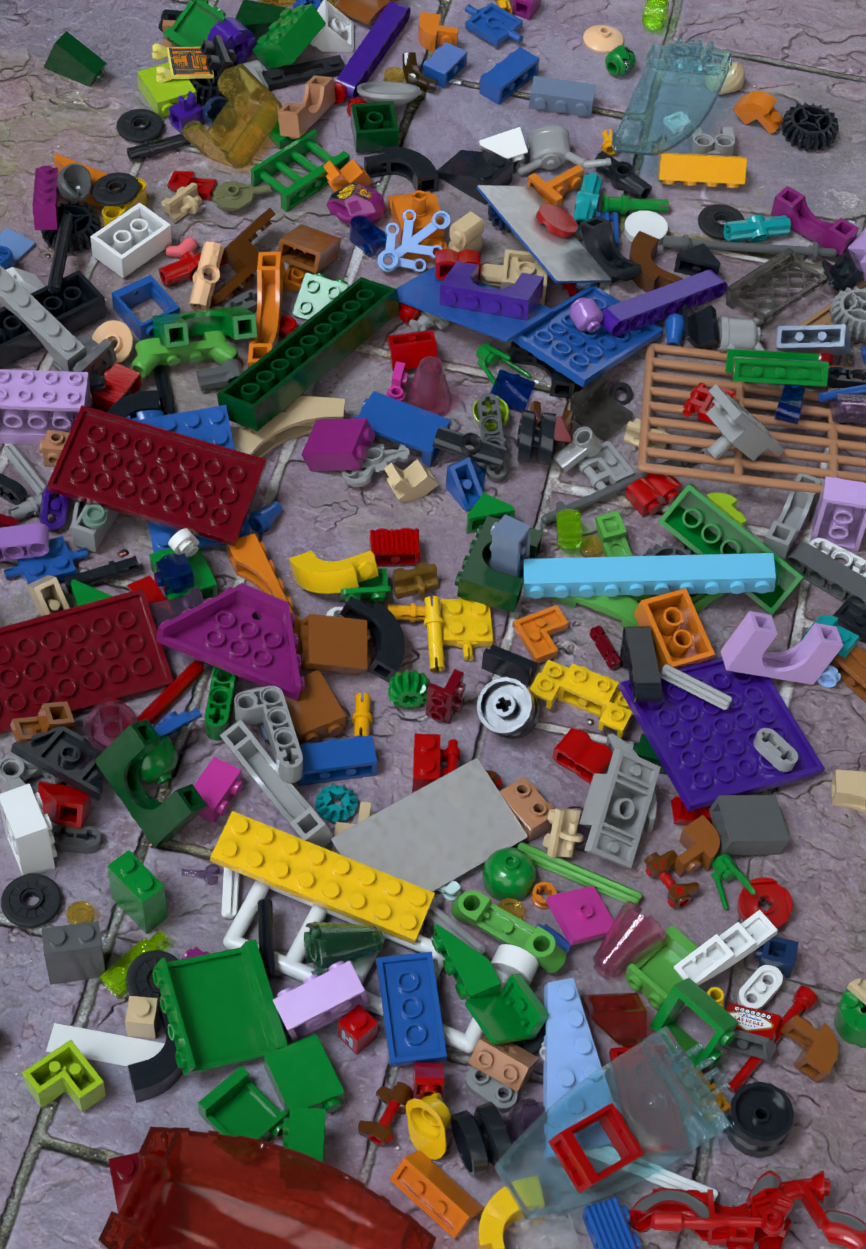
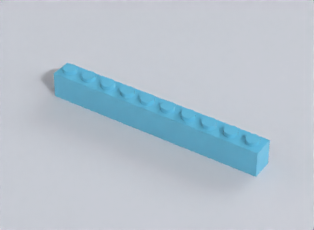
M774 553L524 559V598L531 597L534 599L542 597L565 598L571 596L587 598L591 596L663 595L684 588L687 589L689 595L700 593L710 595L717 593L740 594L743 592L767 593L774 592L776 581Z

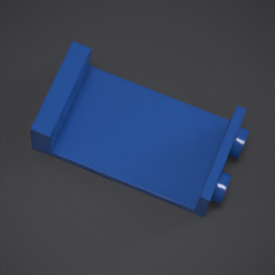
M373 391L369 399L366 398L364 400L360 414H356L353 418H367L376 435L421 451L422 463L427 467L432 466L441 450L432 447L439 426L450 429L451 423L450 419Z

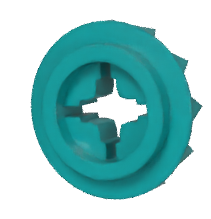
M333 783L327 788L323 786L322 791L317 794L315 801L318 814L331 822L348 820L354 815L358 805V798H356L354 790L348 789L345 784L337 786ZM332 798L336 800L341 798V805L337 803L332 805Z

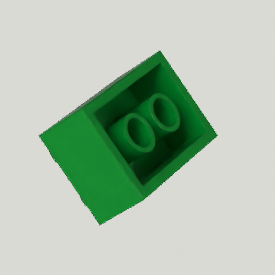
M301 4L292 9L286 8L280 13L281 17L278 21L269 26V31L257 40L258 44L254 47L253 52L266 69L292 64L325 26L326 22L313 4L304 6Z

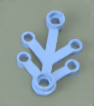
M412 209L406 210L402 214V220L404 221L402 245L394 250L395 236L399 232V227L396 223H389L385 227L387 235L385 250L377 258L379 268L385 272H392L397 267L413 269L416 273L424 271L426 262L423 259L418 258L414 261L400 257L408 252L429 255L432 259H435L433 249L441 250L443 249L441 246L434 245L432 247L418 245V243L436 229H445L450 224L449 214L445 211L436 212L432 216V222L412 237L416 213ZM406 213H411L413 219L407 220ZM438 217L443 219V225H439L436 222ZM389 226L395 227L396 232L394 234L388 231ZM386 257L391 258V265L385 264L384 259ZM416 262H421L423 268L417 269L415 266Z

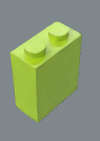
M169 62L137 71L140 91L153 112L157 113L161 118L170 116L169 107L179 103L178 97L180 95L187 99L189 91L196 96L197 103V91L189 79H171L164 83L157 82V67L162 66L170 69Z

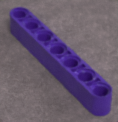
M390 1L336 79V81L341 82L347 88V98H357L359 95L357 86L368 82L409 20L410 7Z
M707 270L602 310L603 319L600 324L612 336L617 337L665 319L669 315L683 312L682 306L685 304L690 308H694L715 300L726 292L728 284L713 270Z

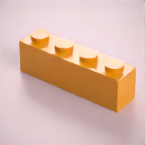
M659 152L657 178L662 180V184H675V181H684L683 185L696 186V182H705V186L718 187V183H726V187L739 188V184H745L747 158L744 156Z

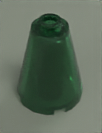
M311 922L305 926L310 928L309 932H304V949L307 963H313L315 970L311 971L312 975L318 974L320 976L328 972V968L339 961H344V963L350 961L352 965L380 953L381 947L384 946L383 933L381 930L378 931L376 926Z

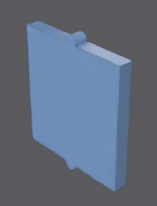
M7 227L0 233V246L8 247L12 251L15 265L36 246V242L24 237L22 233L19 234Z

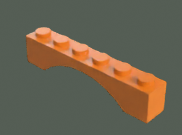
M259 252L257 337L252 338L249 343L248 367L252 366L278 345L285 265L281 252Z
M255 533L238 538L235 547L227 544L228 559L235 574L248 580L262 592L289 602L290 613H293L292 601L290 597H285L282 580L276 578L274 564L272 560H267L265 545L262 541H258ZM296 616L295 626L292 629L293 633L298 635L296 654L301 656V620L299 616Z

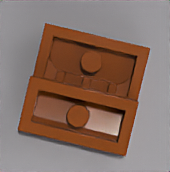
M340 0L335 8L349 17L370 25L377 21L380 13L384 11L390 0Z

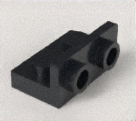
M849 249L836 259L834 265L826 260H823L821 263L824 269L823 273L829 280L828 284L836 291L839 289L845 291L847 287L851 289L864 274L855 253Z

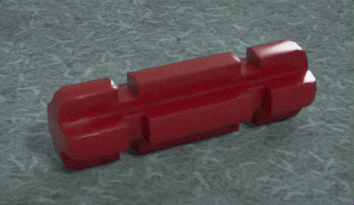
M599 625L591 628L589 635L596 642L595 645L603 659L607 660L606 664L609 669L619 668L622 660L615 653L616 650L608 636L604 635V629Z

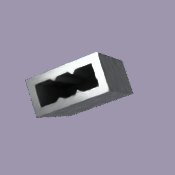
M719 795L709 808L713 826L720 837L722 855L780 854L790 841L789 831L785 827L782 808L778 804L776 795Z
M99 921L42 928L44 957L50 985L106 977Z

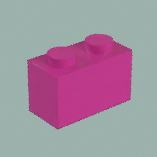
M213 757L194 784V787L208 805L198 814L199 816L215 823L220 815H225L229 808L230 800L233 796H238L243 788L244 783L242 782L240 769Z

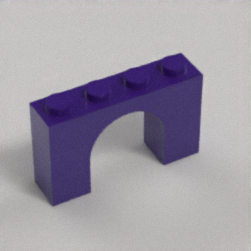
M457 261L440 284V305L527 321L543 297L544 276L521 273L515 284L510 287L488 289L478 286L479 265Z

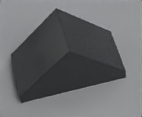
M703 243L677 253L674 272L693 276L707 270H713L718 275L721 263Z

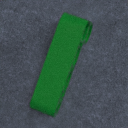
M215 666L213 667L205 711V729L208 738L220 741L223 740L220 735L230 728L238 678L241 677Z

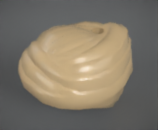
M725 62L715 66L706 78L707 89L716 95L741 90L745 79L744 67L739 62Z

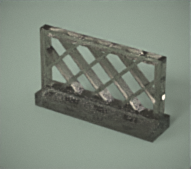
M787 248L728 286L726 290V305L731 309L738 306L760 321L767 323L826 284L828 277L796 259L795 251ZM794 267H796L797 269L801 270V272H790V271L793 270ZM779 278H786V282L774 281L778 280ZM789 278H802V282H789ZM805 278H814L817 281L805 282ZM771 288V292H759L762 289ZM774 288H787V292H774ZM790 288L803 289L800 292H790ZM755 299V302H745V300ZM758 299H771V302H758ZM774 299H787L785 302H774ZM758 309H772V310H771L770 312H768L767 314H764L763 312H761V311L758 310Z

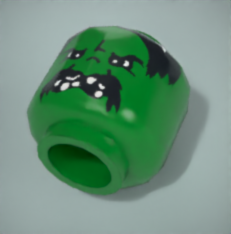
M624 45L615 47L605 58L606 69L615 76L625 75L636 63L634 52Z

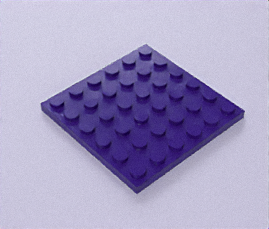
M722 657L676 669L731 696L732 701L727 710H723L662 678L661 702L634 703L630 680L621 682L619 690L688 812L711 806L719 795H750L819 776L825 770L769 677L727 671ZM770 728L795 749L798 754V760L791 771H779L755 749L753 741L760 729Z

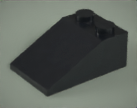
M460 150L441 166L437 172L441 180L486 205L488 202L477 190V186H508L512 182L513 163L497 153Z

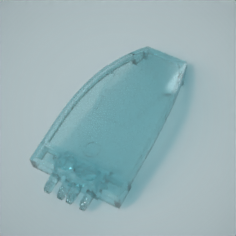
M678 38L675 44L670 43L668 46L651 45L645 59L646 66L618 130L613 129V151L656 156L688 139L700 127L712 110L732 65L731 53L714 51L715 43L713 41H709L707 47H703L702 40H698L695 44V40L692 39L688 41L687 45H684L682 38Z
M665 1026L595 1071L547 1109L513 1143L494 1166V1169L525 1219L529 1220L565 1212L616 1194L663 1170L731 1126L715 1101V1097L730 1086L727 1082L715 1087V1090L711 1091L705 1082L715 1078L720 1073L719 1069L716 1067L701 1077L699 1072L711 1065L713 1060L711 1057L706 1058L699 1065L694 1066L689 1058L701 1052L704 1048L702 1043L695 1045L685 1052L684 1049H681L668 1027ZM613 1103L616 1109L623 1115L624 1122L632 1135L638 1140L644 1155L579 1194L548 1141L563 1130ZM599 1121L574 1135L596 1173L621 1160Z

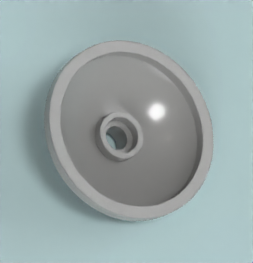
M379 81L362 83L357 86V92L370 103L393 101L394 107L406 105L420 95V88L408 83Z

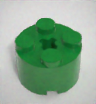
M847 989L843 993L836 1009L834 1025L837 1033L845 1042L849 1044L852 1042L860 1045V1048H866V1005Z

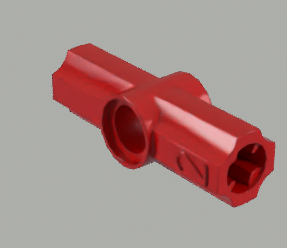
M188 251L180 257L179 261L158 268L164 286H169L188 278L193 281V275L198 269L201 253L197 254L194 251ZM223 257L220 266L227 264Z

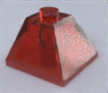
M638 993L582 995V1001L590 1019L618 1045L635 1047L639 1046V1044H647V1011Z

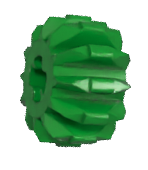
M406 669L404 673L396 672L395 676L390 677L388 688L390 701L396 707L402 706L403 710L406 708L414 710V707H423L424 703H427L430 679L426 677L425 673H418L417 670L409 672Z

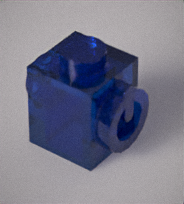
M185 553L180 555L168 554L156 562L157 572L153 573L154 580L158 588L162 587L165 596L180 593L183 590L194 587L193 571Z

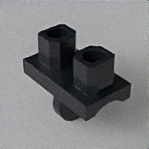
M215 35L213 41L204 40L200 47L202 55H208L206 59L207 69L215 70L220 78H224L225 69L232 67L237 60L236 52L225 47L220 35Z

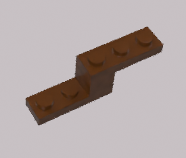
M271 208L263 212L224 248L222 257L237 274L212 296L211 303L214 306L221 301L225 304L234 296L233 290L237 289L239 291L248 283L247 277L251 276L253 278L257 275L259 251L251 242L258 237L256 232L259 229L263 232L272 224L270 219L276 214Z

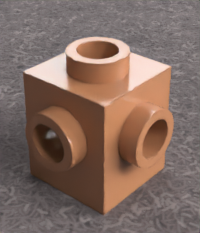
M47 430L45 439H41L39 445V452L43 453L44 466L55 468L69 432Z

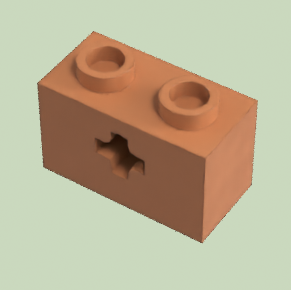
M484 1035L479 1039L468 1064L518 1092L528 1083L539 1058L512 1042L492 1044Z

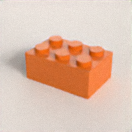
M686 588L640 601L634 611V616L639 626H650L659 672H661L665 664L679 668L711 660L715 656Z

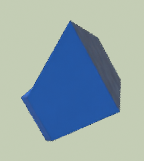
M470 457L447 466L446 489L464 511L473 508L485 491V469L471 460Z

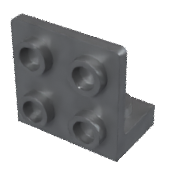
M82 334L77 340L85 346L87 356L78 361L72 370L73 372H88L89 379L100 376L117 360L112 343L104 339L98 344L86 334ZM52 362L53 367L57 370L65 371L57 362Z

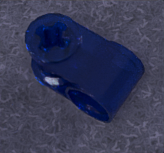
M358 215L351 219L349 239L368 257L374 256L377 250L386 247V233L369 221L367 217Z
M784 385L781 399L778 402L775 420L798 425L805 392L803 385Z

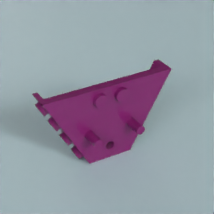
M241 583L235 587L227 588L222 594L214 598L206 599L202 604L193 609H186L181 615L172 620H165L158 626L156 638L158 643L260 686L279 687L284 696L296 701L299 699L300 691H304V676L299 675L301 656L296 654L298 635L293 633L292 629L295 626V615L290 613L289 602ZM259 615L261 619L255 620L252 616Z

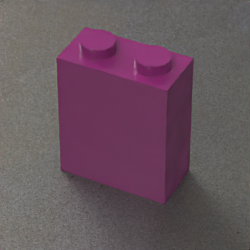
M367 418L316 420L301 455L310 471L361 470L371 443L374 441L375 432Z

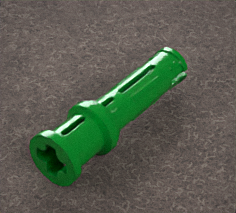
M603 194L602 214L605 212H620L621 215H624L628 211L667 213L669 207H660V205H669L668 199H631L626 195L608 197L607 194Z

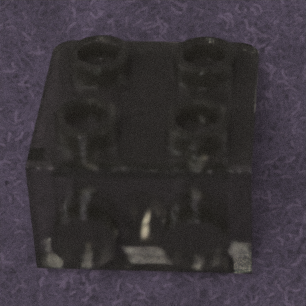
M601 374L595 380L588 383L580 392L577 391L570 399V411L573 413L572 419L583 427H589L596 437L605 441L633 418V412L607 394L609 378Z

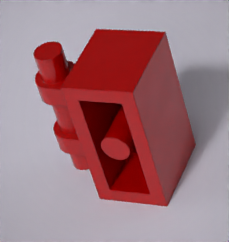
M433 330L388 336L387 344L392 371H394L396 361L405 363V371L412 368L420 367L425 369L438 365L437 345Z
M414 734L412 793L458 768L461 750L458 748L457 740H449L448 748L440 749L441 734ZM440 761H447L446 769H440Z

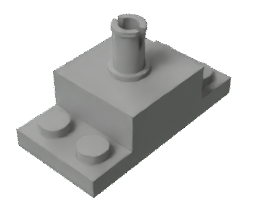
M715 384L709 390L715 398L712 400L715 405L706 414L723 434L707 448L713 457L718 460L732 445L752 461L764 451L766 453L772 451L777 456H780L785 451L756 417L718 385Z
M614 749L607 774L594 773L579 824L591 830L584 851L624 868H632L660 766L622 749Z

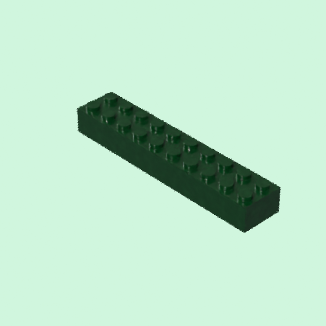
M362 277L356 280L217 393L218 405L227 406L229 421L259 431L399 313L397 289Z

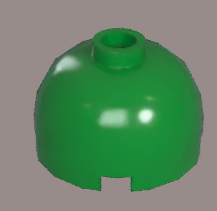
M169 736L161 737L164 742L158 744L144 758L141 765L142 784L157 782L158 785H162L172 778L170 773L176 768L178 757L176 748Z
M506 847L496 850L488 857L483 867L482 880L485 891L492 898L500 902L508 903L509 900H517V902L524 900L531 894L536 881V869L532 859L524 851L517 848Z

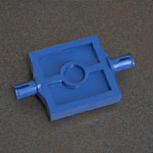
M491 2L481 9H477L470 4L465 7V12L472 15L466 21L465 28L497 47L508 38L519 44L523 41L524 36L517 33L522 28L523 21Z
M63 536L49 539V552L46 555L18 559V566L3 569L6 580L21 576L27 585L47 575L57 577L59 582L63 581L65 576L77 574L74 561L88 558V552L86 547L71 551L67 547Z
M197 707L188 713L183 711L177 714L174 711L165 716L157 724V727L154 724L151 725L161 738L174 734L184 726H189L190 723L201 718L202 714Z

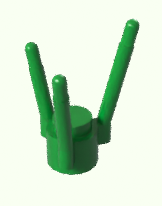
M483 343L478 348L476 357L479 361L477 364L484 370L497 391H501V388L487 365L494 366L499 360L522 375L531 378L530 373L510 361L511 357L494 348L489 343Z
M723 854L712 862V867L715 871L711 873V877L716 883L724 910H728L729 906L721 880L730 882L737 877L752 895L756 894L755 889L749 883L750 880L729 854Z

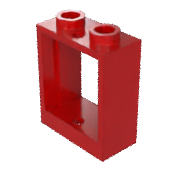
M613 1103L563 1130L548 1141L579 1194L644 1155L638 1140L632 1135L624 1122L623 1115L616 1109ZM599 1121L621 1160L596 1173L574 1135Z

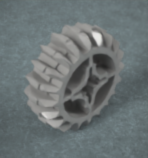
M855 286L853 290L847 287L845 291H840L833 299L830 307V321L834 325L846 324L851 331V336L855 337L856 341L858 338H863L866 341L865 286L863 289Z

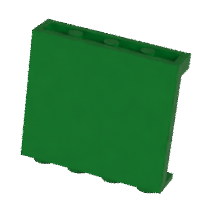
M256 939L245 941L240 948L171 962H166L165 958H161L154 967L153 981L160 989L161 1009L163 1013L167 1014L169 1021L168 1034L170 1039L175 1042L177 1050L175 1053L176 1063L179 1068H182L184 1076L263 1059L264 1055L288 1046L277 1008L273 1002L274 998Z

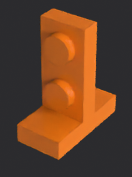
M578 164L548 182H545L536 173L528 176L527 186L533 187L547 204L562 208L563 196L582 185L584 168Z

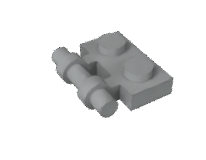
M610 441L601 444V450L597 455L588 459L583 458L577 463L579 471L584 475L586 474L590 479L591 486L594 489H598V491L606 488L607 485L605 483L608 481L613 485L635 475L633 469ZM598 467L601 473L597 474L593 468Z

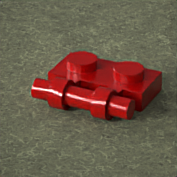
M699 383L692 389L691 397L685 401L682 413L685 417H690L692 413L698 412V419L714 424L706 413L715 405L712 402L715 398L704 383ZM720 387L735 399L736 391Z

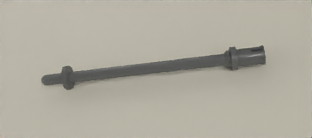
M663 235L662 249L684 251L704 243L708 249L809 255L812 261H816L817 256L835 257L838 253L834 248L818 247L817 242H813L812 247L693 240L688 235H683V237Z
M691 447L683 452L695 453L703 448ZM667 460L660 465L686 468L692 462ZM640 472L567 505L559 501L556 503V510L543 515L541 522L548 524L557 519L568 522L571 513L625 490L632 482L646 477L650 473Z

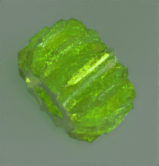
M647 0L642 15V23L645 28L660 31L664 27L668 17L669 1Z
M565 509L558 511L556 515V536L559 549L574 550L581 547L582 521L579 510Z

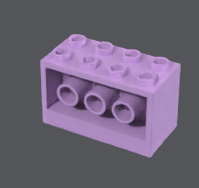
M0 369V443L40 444L41 439H45L47 430L70 433L81 405L92 408L88 372Z

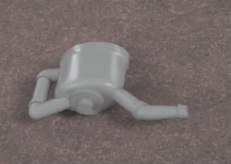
M545 126L536 129L528 136L526 147L530 154V163L525 164V159L517 161L516 170L519 175L523 176L537 168L556 169L566 163L567 160L576 165L579 164L584 169L609 166L612 163L611 158L588 160L570 152V136L567 128L562 126Z
M771 296L766 297L765 310L753 319L720 315L717 322L720 342L717 344V350L719 352H727V348L764 350L759 343L763 342L764 333H761L760 327L757 326L772 319L773 298Z

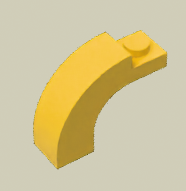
M312 550L289 558L294 581L301 588L310 592L324 594L340 593L341 589L359 588V582L379 576L375 556L371 550L339 561L321 560L316 557Z
M537 1176L514 1181L501 1188L492 1196L481 1215L477 1235V1249H505L503 1233L510 1224L519 1219L541 1215L543 1200Z

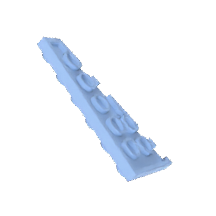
M573 978L548 982L544 986V1008L549 1013V1017L546 1020V1035L544 1036L546 1055L543 1075V1106L545 1107V1123L543 1124L545 1149L543 1150V1161L557 1158L548 1143L549 1140L563 1130L613 1103ZM599 1121L574 1135L584 1152L605 1146H613Z

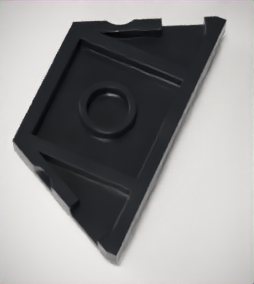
M63 725L54 727L48 732L33 735L32 740L21 744L19 741L13 743L12 753L97 801L101 799L104 775L94 760L105 750L104 748Z

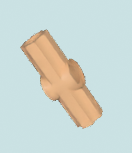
M206 241L203 245L198 269L193 275L194 285L189 301L191 309L197 311L209 310L215 283L220 278L219 267L224 248L219 243ZM204 273L208 275L209 280L204 277Z

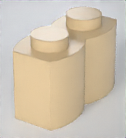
M470 211L452 224L450 227L451 241L449 242L448 249L456 252L462 250H475L479 252L482 248L483 220Z

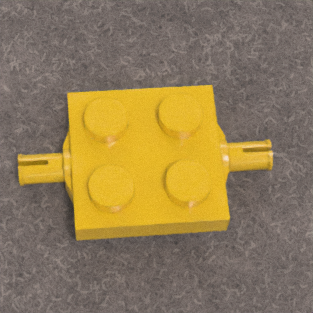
M460 597L459 599H440V612L444 620V625L442 626L443 645L462 648L463 660L466 662L467 659L469 662L474 659L473 648L492 646L493 635L490 606Z

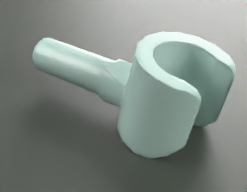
M451 881L447 886L444 885L437 889L447 901H453L461 895L459 891L461 886L456 881Z

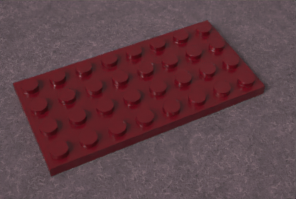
M81 405L46 487L47 491L89 504L100 505L106 509L177 530L188 528L194 535L235 547L266 468L267 459Z
M143 588L0 628V734L12 731L10 726L12 719L37 717L44 703L67 701L73 714L163 688L174 682L162 644L156 642L157 629Z

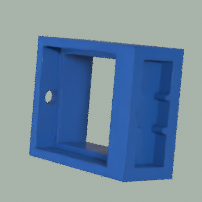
M151 274L112 292L113 309L140 341L154 337L153 319L151 318L141 323L130 308L152 298L164 312L160 315L180 313V307Z

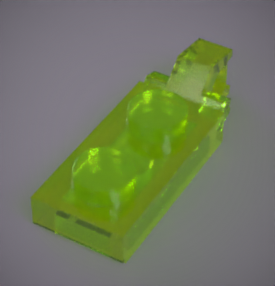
M159 930L149 940L144 938L141 942L139 941L99 977V982L114 996L121 999L128 992L126 976L131 963L145 952L152 950L162 951L169 945L168 937Z

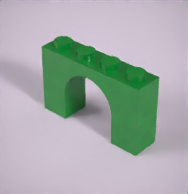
M243 306L152 316L154 338H159L160 343L166 348L189 345L188 337L204 335V332L222 331L234 340L257 337L256 315Z

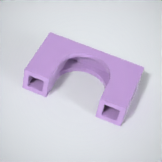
M749 611L720 652L727 671L813 685L841 650L843 643L836 626L815 623L802 641L793 648L782 652H766V649L778 635L772 615Z

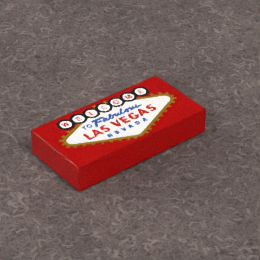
M731 1002L727 1003L725 1010L739 1022L735 1029L770 1038L773 1042L775 1041L782 1022L780 1015Z

